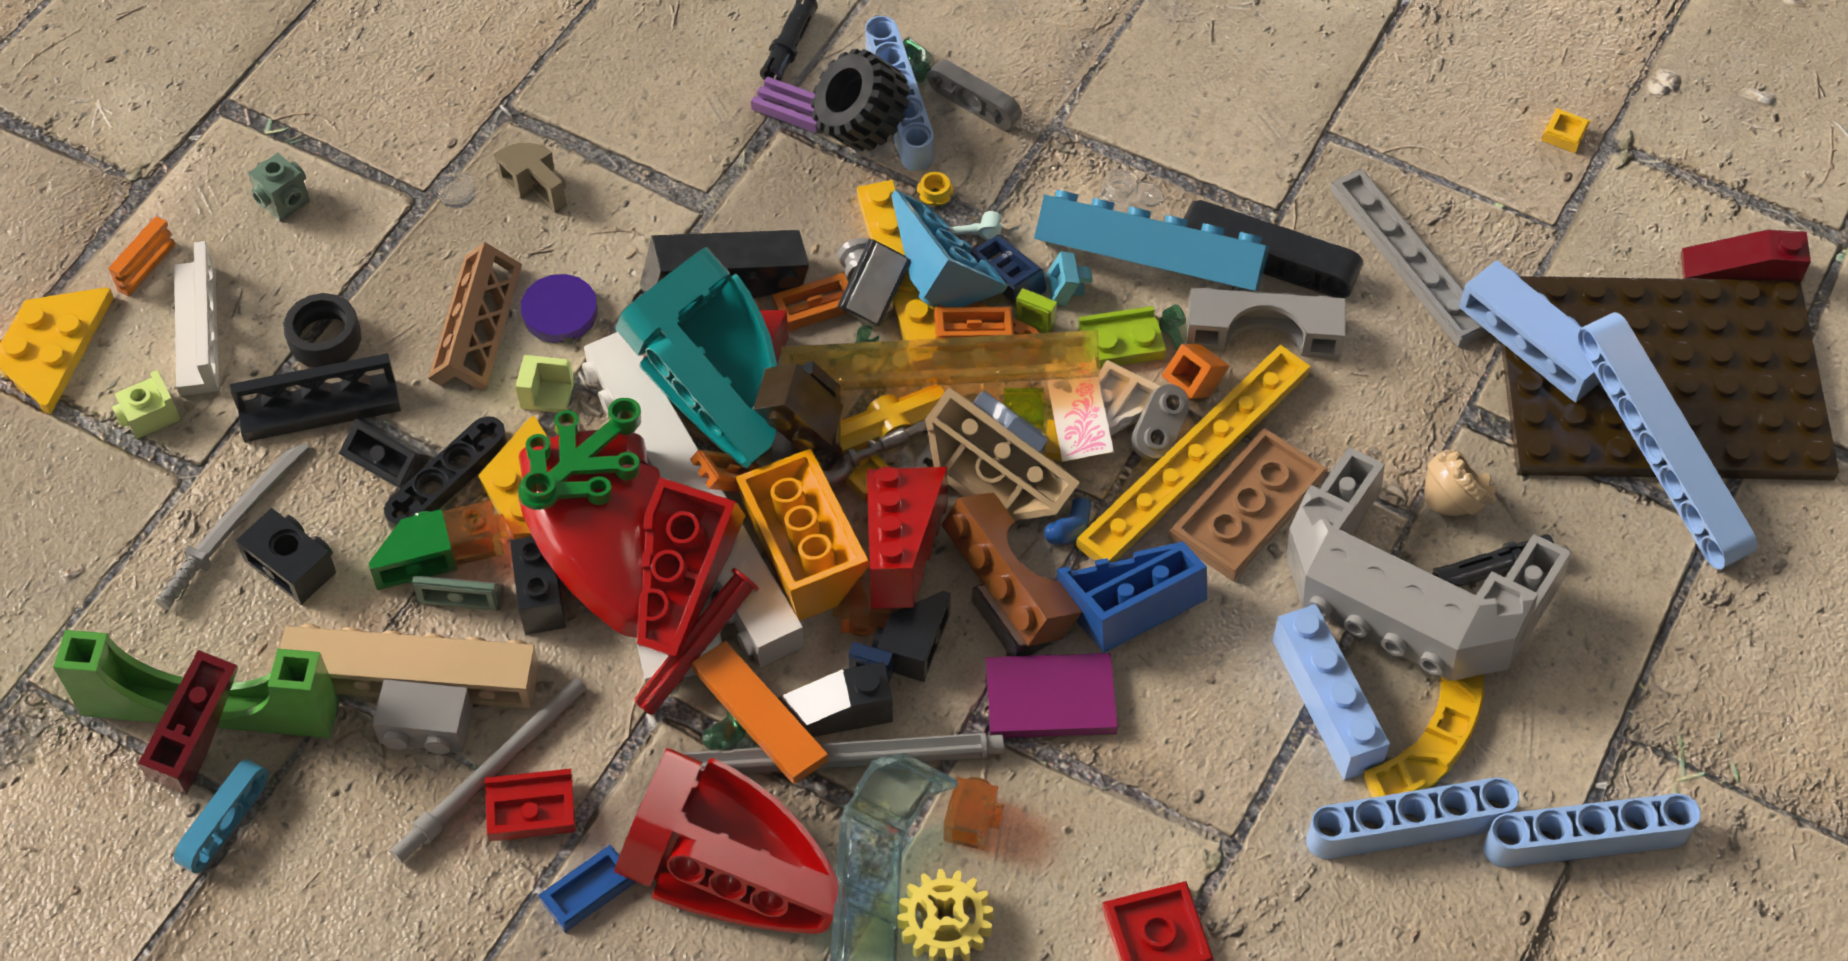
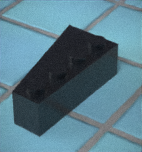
M800 230L651 235L640 287L642 294H644L705 247H708L727 269L731 277L735 274L740 277L753 299L773 295L803 285L809 268V262Z

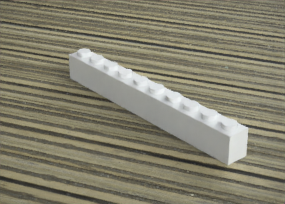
M618 332L585 345L584 351L587 362L582 364V369L589 384H597L600 392H598V396L605 412L608 414L609 405L618 398H631L639 403L641 407V424L634 433L644 438L649 465L659 469L660 477L726 498L722 490L709 489L705 483L709 478L701 477L698 473L701 466H695L690 461L698 449L667 396L640 368V362L644 357L642 355L638 356ZM742 525L731 554L711 593L716 591L718 594L733 576L731 573L733 568L739 570L759 587L757 592L752 590L727 624H735L739 631L737 640L743 653L747 657L753 655L758 666L761 668L804 648L803 626Z

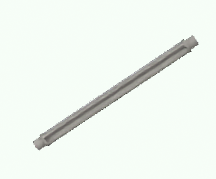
M986 733L823 743L819 745L828 754V762L818 769L838 766L853 767L929 762L933 760L987 758V755L1004 754L1003 735L986 736ZM762 748L733 749L732 751L680 752L703 762L701 765L703 768L706 767L710 758H714L733 767L742 774L781 771Z

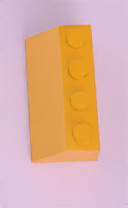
M804 450L735 477L744 510L798 620L801 621L837 607L869 567V561L812 450Z

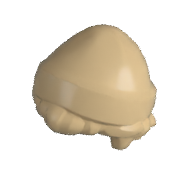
M1456 450L1441 451L1427 464L1424 494L1425 501L1433 512L1453 517L1467 514L1476 515L1484 510L1487 504H1494L1496 502L1495 493L1497 489L1495 485L1490 486L1491 476L1489 473L1478 475L1470 468L1462 453Z

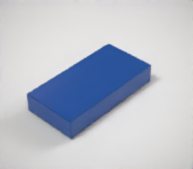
M611 844L538 895L540 902L565 933L636 883L633 880L613 873L620 855Z

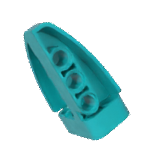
M705 247L633 301L619 316L615 330L638 356L644 353L647 354L641 360L640 368L677 408L719 448L728 453L742 467L748 468L768 452L775 439L776 429L770 427L767 421L753 408L765 368L776 367L777 362L771 336L750 291L737 274L731 277L721 262L708 247Z

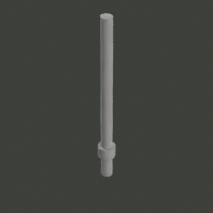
M574 678L432 812H424L412 823L413 829L389 851L393 858L399 863H403L425 841L430 843L443 831L442 825L485 785V778L494 777L586 691V686L578 678Z

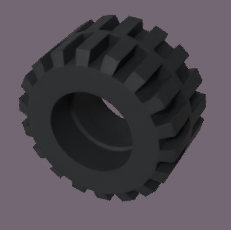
M851 49L849 54L847 52L840 54L838 60L835 61L833 59L828 64V69L821 73L818 85H815L813 91L815 97L811 100V107L814 109L812 117L817 122L816 126L827 135L857 151H864L865 149L870 151L875 149L877 144L883 145L887 142L890 134L893 136L898 130L896 127L900 122H903L906 116L904 111L908 108L910 101L906 97L910 94V89L906 85L907 79L905 75L900 73L901 71L865 49H862V51Z

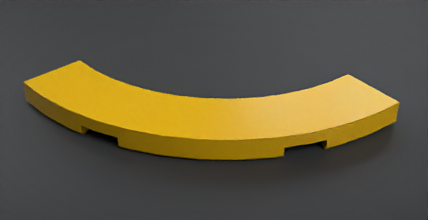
M1484 674L1454 681L1440 676L1438 705L1421 737L1396 757L1364 771L1363 778L1372 798L1431 788L1452 769L1470 742L1478 722L1484 698Z

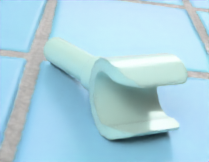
M988 211L984 213L981 223L954 226L948 230L955 236L979 234L982 239L988 241L996 235H1000L1003 225L999 223L1001 219L999 213Z

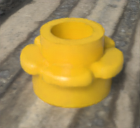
M941 172L925 174L917 186V193L920 194L919 199L924 204L941 206L949 202L950 195L954 191L949 178Z

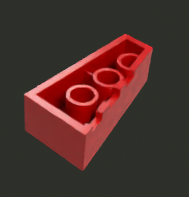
M882 467L879 469H867L871 609L913 608L924 577L926 561L930 559L932 553V543L935 535H938L942 514H945L948 506L947 467Z

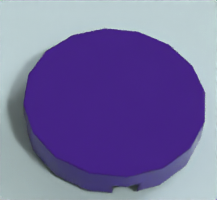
M568 274L549 275L537 280L526 289L521 300V315L527 330L540 340L552 343L563 342V339L570 337L574 340L583 336L593 327L598 316L597 298L591 286L580 277Z

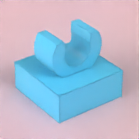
M1060 251L1046 273L1050 299L1056 301L1059 306H1066L1072 295H1084L1083 283H1092L1093 281L1091 269L1086 266L1077 267L1074 253Z

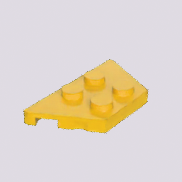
M103 287L24 300L1 341L0 374L6 379L12 380L16 388L24 395H29L45 413L52 414L113 301L114 296L111 289Z
M535 416L530 417L478 475L483 489L513 540L532 537L518 500V487L522 481L518 456L520 451L526 447V440L530 436L535 434L547 436Z

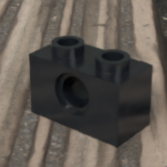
M273 508L268 510L236 539L244 561L300 605L336 573L331 558L333 551L329 545L320 537L316 536L312 539L305 534L303 527L294 517L287 515L284 518ZM289 552H294V553H292V554H290V555L284 556L285 554H287V553H289Z
M533 537L510 540L518 609L525 635L566 628L559 577L541 554Z

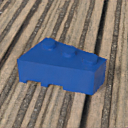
M1184 542L1133 552V558L1109 563L1108 558L1095 560V566L1071 571L1070 566L1057 569L1058 581L1061 582L1082 611L1076 622L1103 653L1207 600V566Z

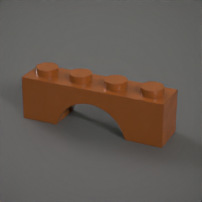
M994 492L959 497L941 526L985 585L1026 645L1032 646L1063 640L1082 613L1060 581L1050 580L1035 574L1015 557L1009 547L1007 534L1016 521Z

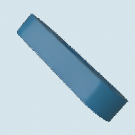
M249 759L241 761L179 841L174 853V862L195 874L203 871L263 792L268 781V770Z

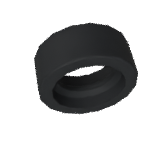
M328 293L309 295L297 301L288 310L283 322L284 335L291 353L297 361L307 367H319L347 361L358 350L362 339L356 311L349 301L339 295ZM332 318L345 323L344 330L336 338L328 342L316 344L305 342L300 338L302 331L309 324L317 320Z

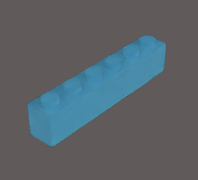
M1056 190L1055 197L1044 194L1034 239L1249 290L1259 291L1270 248L1261 244V236L1240 232L1238 239L1223 236L1225 228L1203 223L1201 230L1188 228V220L1166 215L1164 222L1150 219L1151 211L1129 206L1128 213L1113 210L1115 203L1093 198L1091 205L1077 202L1079 194Z

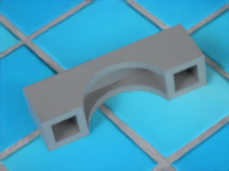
M1210 287L1191 288L1187 310L1186 344H1202L1207 349L1225 350L1228 343L1237 334L1249 329L1266 328L1278 331L1291 339L1297 346L1301 356L1340 359L1345 339V298L1302 296L1290 293H1260L1250 290H1218Z

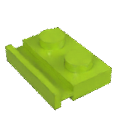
M1154 306L1079 317L1078 329L1081 331L1087 362L1095 360L1096 369H1101L1107 360L1123 366L1165 359L1166 347L1158 320L1154 315Z

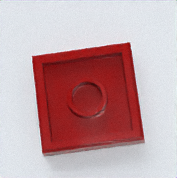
M1187 881L1102 903V911L1119 961H1214Z

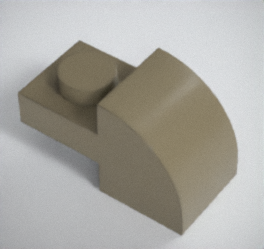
M516 143L494 153L498 177L520 199L533 191L555 213L567 205L564 192L566 183L561 174L555 170L550 150L538 144Z

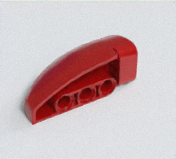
M597 430L579 431L576 435V448ZM632 433L629 435L619 434L594 457L618 456L623 452L636 454L640 461V473L635 479L622 480L617 477L616 473L572 475L564 481L585 482L598 476L607 478L611 483L612 497L606 504L594 505L588 501L587 497L558 499L553 506L547 509L534 510L524 506L519 496L518 500L526 524L541 554L568 589L613 630L624 636L637 638L639 597L642 593L643 582L642 553H644L646 532L644 530V515L659 480L660 472L657 467L649 465L644 438L637 433ZM559 435L549 438L551 456L546 460L547 472L560 463ZM537 446V447H534L533 449H534V450H541V449H543L544 447H542V446ZM526 447L520 451L518 456L522 479L530 472V459L527 457ZM625 464L621 467L631 468L633 465ZM596 489V490H594L593 492H595V493H601V492H603V491H605V490H603V489Z
M666 747L630 827L613 873L647 887H651L652 882L655 881L657 884L652 893L654 900L696 914L750 927L808 934L826 932L835 917L842 897V889L829 861L815 839L800 821L776 797L733 767L717 759L710 758L706 767L703 768L701 767L703 762Z

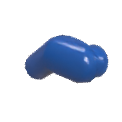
M1075 498L1072 501L1070 516L1058 519L1055 523H1049L1045 527L1044 535L1047 542L1052 545L1058 543L1060 545H1067L1077 541V538L1088 528L1092 503L1085 498Z

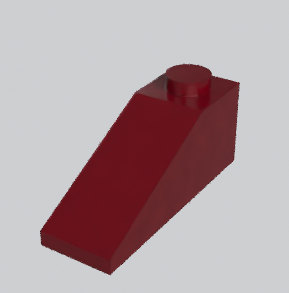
M1768 229L1685 247L1681 250L1683 279L1798 280L1802 282L1811 263L1807 232Z
M197 651L138 762L147 780L187 795L208 754L238 671L236 664L203 651Z

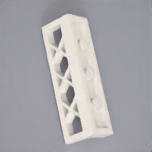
M194 242V262L174 265L176 388L179 396L219 391L216 268L206 242Z

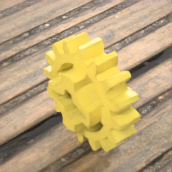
M938 869L937 879L931 880L925 873L922 874L921 887L919 888L909 883L907 886V896L909 898H900L899 911L902 914L897 915L898 928L905 929L902 932L903 944L915 942L913 945V955L916 958L927 952L929 953V961H937L938 957H945V961H954V956L960 955L964 961H970V948L972 947L981 952L984 949L983 937H991L992 924L988 921L993 920V907L985 906L988 903L989 897L987 890L976 893L977 879L972 878L965 884L961 882V871L959 870L954 873L952 879L946 878L943 869ZM969 905L975 915L974 924L970 923V917L966 915ZM918 910L921 912V917L925 920L922 929L919 928L915 918Z

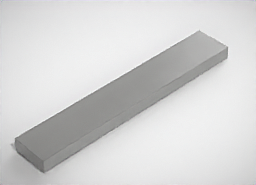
M1362 168L1331 182V193L1458 348L1489 333L1459 308L1463 289Z

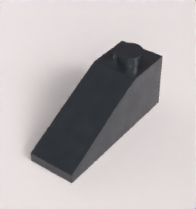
M884 662L842 669L778 697L780 702L812 737L893 722V698Z

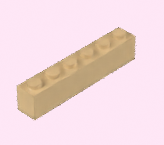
M304 624L300 627L285 626L280 649L320 652L336 693L344 695L379 697L383 680L386 679L464 687L468 689L471 702L475 705L531 709L539 669L535 645L527 644L521 640L495 642L486 641L483 638L474 636L456 639L445 638L434 633L416 636L404 635L394 630L376 633L363 632L353 627L336 630Z

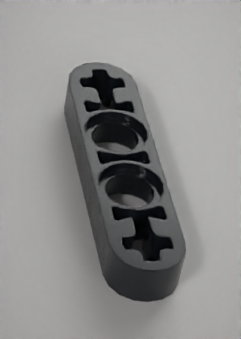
M486 416L474 421L390 497L384 506L388 527L393 531L401 519L407 518L404 515L397 517L396 513L399 511L407 513L410 510L411 515L408 517H411L422 511L431 512L439 510L482 471L507 444L508 440L504 424L501 420ZM495 433V438L491 439L490 437H485L482 440L481 435L486 434L488 436H491ZM465 455L471 458V462L464 468L459 469L450 466L452 459L457 456ZM431 481H438L443 484L442 489L436 494L430 495L421 491L422 487ZM412 497H416L417 500L413 502Z

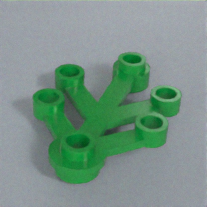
M618 398L614 400L608 407L609 421L577 448L576 435L580 430L578 415L571 410H564L556 414L554 423L555 431L559 435L560 463L549 472H547L546 460L551 456L549 438L543 434L530 436L525 444L526 454L530 459V472L523 477L518 487V496L521 503L530 509L543 510L553 506L558 499L587 497L588 501L594 505H603L609 502L612 497L611 483L605 477H593L585 482L564 481L572 475L616 473L617 477L622 480H632L639 475L640 461L634 453L623 452L618 456L594 457L619 434L629 435L636 431L641 424V407L639 403L631 398ZM566 422L572 423V425L563 426L561 424ZM537 446H542V447H544V448L541 449V450H534V449H533L534 447H537ZM625 464L633 465L631 468L621 467ZM596 489H603V490H605V491H603V492H601V493H595V492H593V491L596 490Z

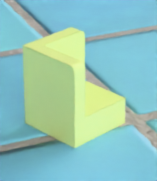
M524 355L515 386L520 409L554 413L568 410L574 386L571 362L568 359Z

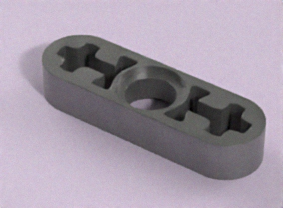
M940 60L927 73L928 83L938 94L1001 130L1010 129L1022 115L1019 104L1010 95L948 60Z

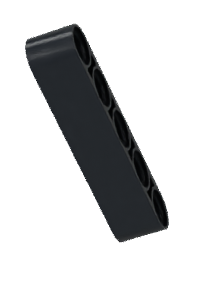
M1193 201L1183 218L1188 220L1187 227L1201 230L1202 224L1205 223L1225 228L1223 236L1238 239L1240 232L1261 236V244L1270 247L1263 274L1333 298H1346L1350 296L1363 267V259L1351 249L1207 201Z

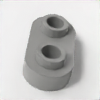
M1166 384L1150 393L1131 437L1132 447L1141 458L1156 460L1163 457L1173 447L1189 410V399L1182 388L1174 384ZM1167 397L1175 401L1174 410L1167 407ZM1152 432H1156L1159 435V445L1151 441L1150 436Z

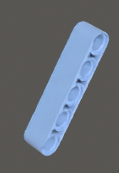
M876 16L867 21L865 25L866 50L900 70V73L905 75L907 79L906 85L909 86L910 94L906 98L910 100L909 106L904 111L906 116L903 122H900L896 127L898 130L893 135V139L902 165L911 171H922L931 166L933 162V131L897 24L890 17Z
M1488 778L1325 805L1318 808L1312 816L1306 836V845L1315 856L1322 859H1333L1484 834L1489 832L1493 820L1499 815L1515 811L1519 802V792L1516 786L1507 779ZM1488 801L1499 802L1504 808H1495ZM1453 807L1458 809L1462 815H1453L1446 808ZM1412 814L1419 818L1421 822H1411L1404 815ZM1362 822H1373L1379 829L1366 828ZM1329 828L1333 830L1337 834V836H1326L1323 833H1321L1319 829Z
M1667 794L1505 813L1493 820L1483 844V852L1486 858L1498 867H1515L1676 848L1684 845L1689 840L1699 823L1701 810L1697 802L1685 794ZM1669 816L1678 818L1683 825L1674 823L1670 820ZM1626 821L1636 823L1641 830L1631 828ZM1583 826L1594 828L1599 835L1587 832ZM1541 831L1552 833L1557 840L1546 838ZM1498 836L1510 838L1515 845L1503 843Z

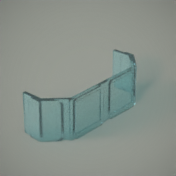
M905 753L886 755L871 762L856 785L854 796L848 804L844 805L843 815L840 817L836 868L838 896L833 912L830 961H897V915H899L903 837L929 797L958 787V780Z

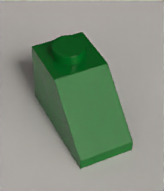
M442 509L431 512L422 511L399 521L369 561V568L377 590L412 582L413 577H432L457 570Z

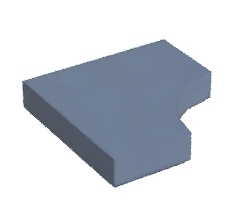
M981 390L973 401L974 404L1038 452L1047 443L1048 440L1045 433L987 391Z

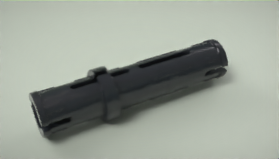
M796 0L780 35L769 46V51L771 52L760 70V76L763 80L766 77L774 79L775 75H777L775 79L781 81L787 66L794 62L798 54L796 51L797 46L818 8L816 0H804L803 4V0Z
M1544 534L1540 536L1554 543L1552 537L1549 534ZM1514 541L1503 544L1502 548L1433 568L1434 572H1432V575L1460 587L1487 579L1491 571L1497 574L1507 573L1511 570L1528 541L1519 543Z

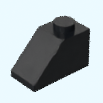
M941 591L915 602L913 608H902L892 612L885 628L878 627L872 647L893 653V673L925 682L951 614V593Z

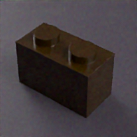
M798 363L765 368L753 410L763 417L770 427L776 429L787 438L794 448L800 451L807 449L813 451L814 449L833 446L844 405Z

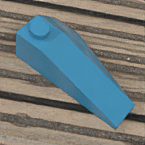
M895 189L891 196L904 253L911 260L908 267L910 280L920 292L918 296L924 303L934 308L939 307V305L944 307H965L1005 291L1008 285L994 267L983 259L978 263L969 254L972 247L966 241L960 240L948 231L950 226L927 204Z

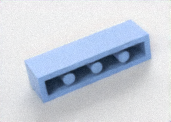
M1496 260L1465 284L1459 308L1575 403L1600 383L1578 345L1577 332L1582 327L1572 317L1565 315L1550 303L1546 296L1538 293L1520 279L1516 272L1508 269Z
M1313 604L1278 616L1272 642L1343 780L1364 774L1365 770L1383 764L1390 743L1317 605Z

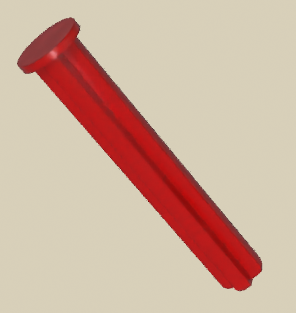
M735 568L731 570L733 576L695 622L678 658L668 656L635 697L634 702L647 714H655L690 670L692 662L702 655L752 590L755 592L759 590V587Z

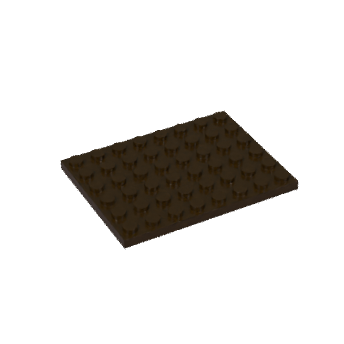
M1519 276L1520 279L1535 291L1546 296L1549 302L1565 315L1572 317L1580 327H1584L1614 312L1619 313L1625 318L1721 479H1836L1839 468L1801 281ZM1500 342L1517 475L1656 477L1601 383L1575 403Z

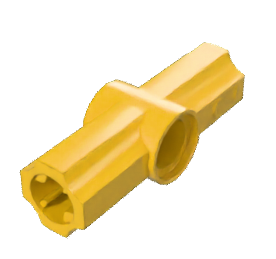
M934 384L901 398H897L893 394L883 395L872 401L865 412L841 420L840 447L836 449L838 455L843 456L851 448H854L856 452L868 448L870 439L878 442L880 437L902 427L907 429L917 422L924 421L945 393L943 388Z

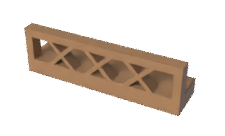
M486 242L464 256L428 376L429 380L440 386L453 377L459 378L480 391L488 386L522 264ZM493 262L508 270L505 281L498 282L492 269ZM492 292L498 305L497 311L491 313L483 300L484 293ZM480 322L483 323L489 335L488 342L482 344L474 330L475 324ZM474 354L480 366L478 374L463 366L466 355Z

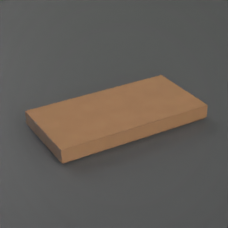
M1263 427L1169 530L1168 538L1175 543L1184 542L1200 560L1234 582L1298 510L1308 488L1311 485L1318 487L1327 477L1328 468Z

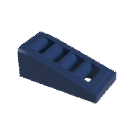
M999 234L969 252L978 263L983 259L994 267L1008 285L1002 294L1015 306L1016 298L1022 288L1039 295L1043 294L1047 289L1043 269ZM1000 252L1002 253L1000 256H998V257L995 258L994 260H992V261L989 260V259H991L992 257H994L995 255H997L998 253H1000Z

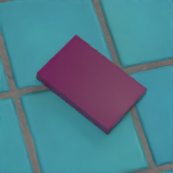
M1111 653L986 657L990 735H1003V738L1117 734L1118 727Z

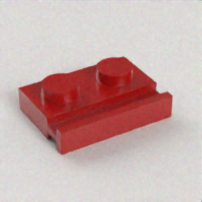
M571 768L485 778L486 828L489 842L576 832L573 774Z

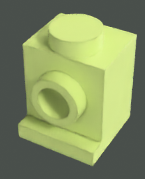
M158 370L150 373L152 378L114 393L119 404L112 406L113 411L122 428L130 425L136 439L181 420Z

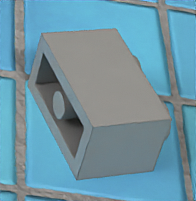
M384 679L372 725L379 743L391 749L404 750L407 747L424 748L435 754H447L449 751L463 752L473 705L468 689L464 687Z

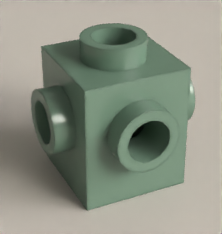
M278 152L266 161L258 164L256 168L248 173L253 189L250 190L253 199L260 207L266 208L280 222L310 201L304 183L306 175L303 169L295 161H287Z

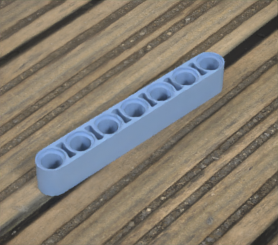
M1614 312L1580 328L1577 332V341L1581 351L1708 563L1720 570L1754 553L1757 550L1758 543L1752 528L1625 318L1619 313Z

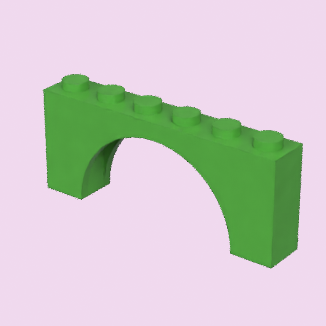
M65 630L53 666L81 716L159 723L183 677L153 668L130 656L113 642L108 633ZM277 648L270 673L250 681L233 682L217 728L331 738L339 706V698L321 653Z

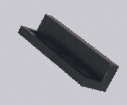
M388 353L230 384L231 394L239 414L240 430L244 442L354 421L356 418L364 419L401 411L396 378ZM378 369L384 370V373L382 374H376L371 376L365 375V373L368 371ZM332 378L342 379L340 382L331 384L325 382L327 379ZM296 385L303 387L295 391L285 390L287 387ZM256 393L263 395L262 397L245 400L243 397Z

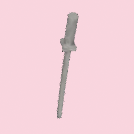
M308 443L300 444L283 453L226 512L196 548L189 545L185 548L186 560L182 564L183 566L175 573L176 575L169 581L168 585L165 586L161 595H158L155 599L158 606L169 610L175 599L179 597L182 590L186 588L189 581L195 576L196 571H199L200 568L208 571L211 567L209 558L263 496L309 452Z

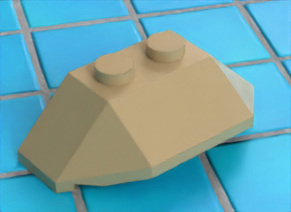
M948 387L925 419L934 467H947V484L963 496L994 492L1015 521L1056 515L1080 483L1079 480L1041 451L1038 452L980 407Z

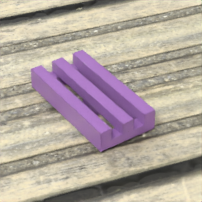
M766 77L764 87L760 86L757 91L758 96H754L751 100V110L817 133L819 128L816 126L817 122L813 120V117L798 112L800 111L812 116L814 109L811 107V100L815 97V93ZM766 100H770V101H773V102H775V103L784 105L785 107H782V106H780V105L771 103V102L766 101Z

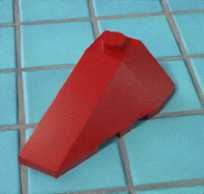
M659 477L644 515V530L646 532L644 553H642L641 565L643 568L642 593L639 597L637 644L639 646L678 658L731 554L745 518V514L736 501Z

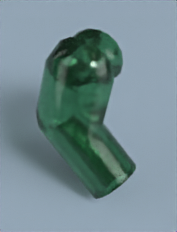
M908 37L903 41L908 59L914 63L911 68L915 80L918 83H923L927 73L934 67V58L928 50Z
M726 709V718L704 731L702 737L703 744L711 751L725 750L744 739L746 730Z

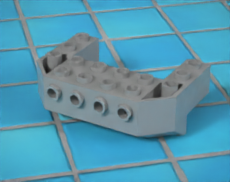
M1348 447L1321 488L1319 489L1313 485L1308 488L1289 529L1287 562L1302 606L1305 608L1316 604L1324 619L1344 627L1353 636L1366 638L1382 646L1391 655L1402 656L1420 665L1427 673L1436 676L1440 675L1450 681L1509 669L1565 580L1571 551L1533 534L1506 577L1491 571L1476 595L1465 591L1352 536L1381 493L1385 464Z

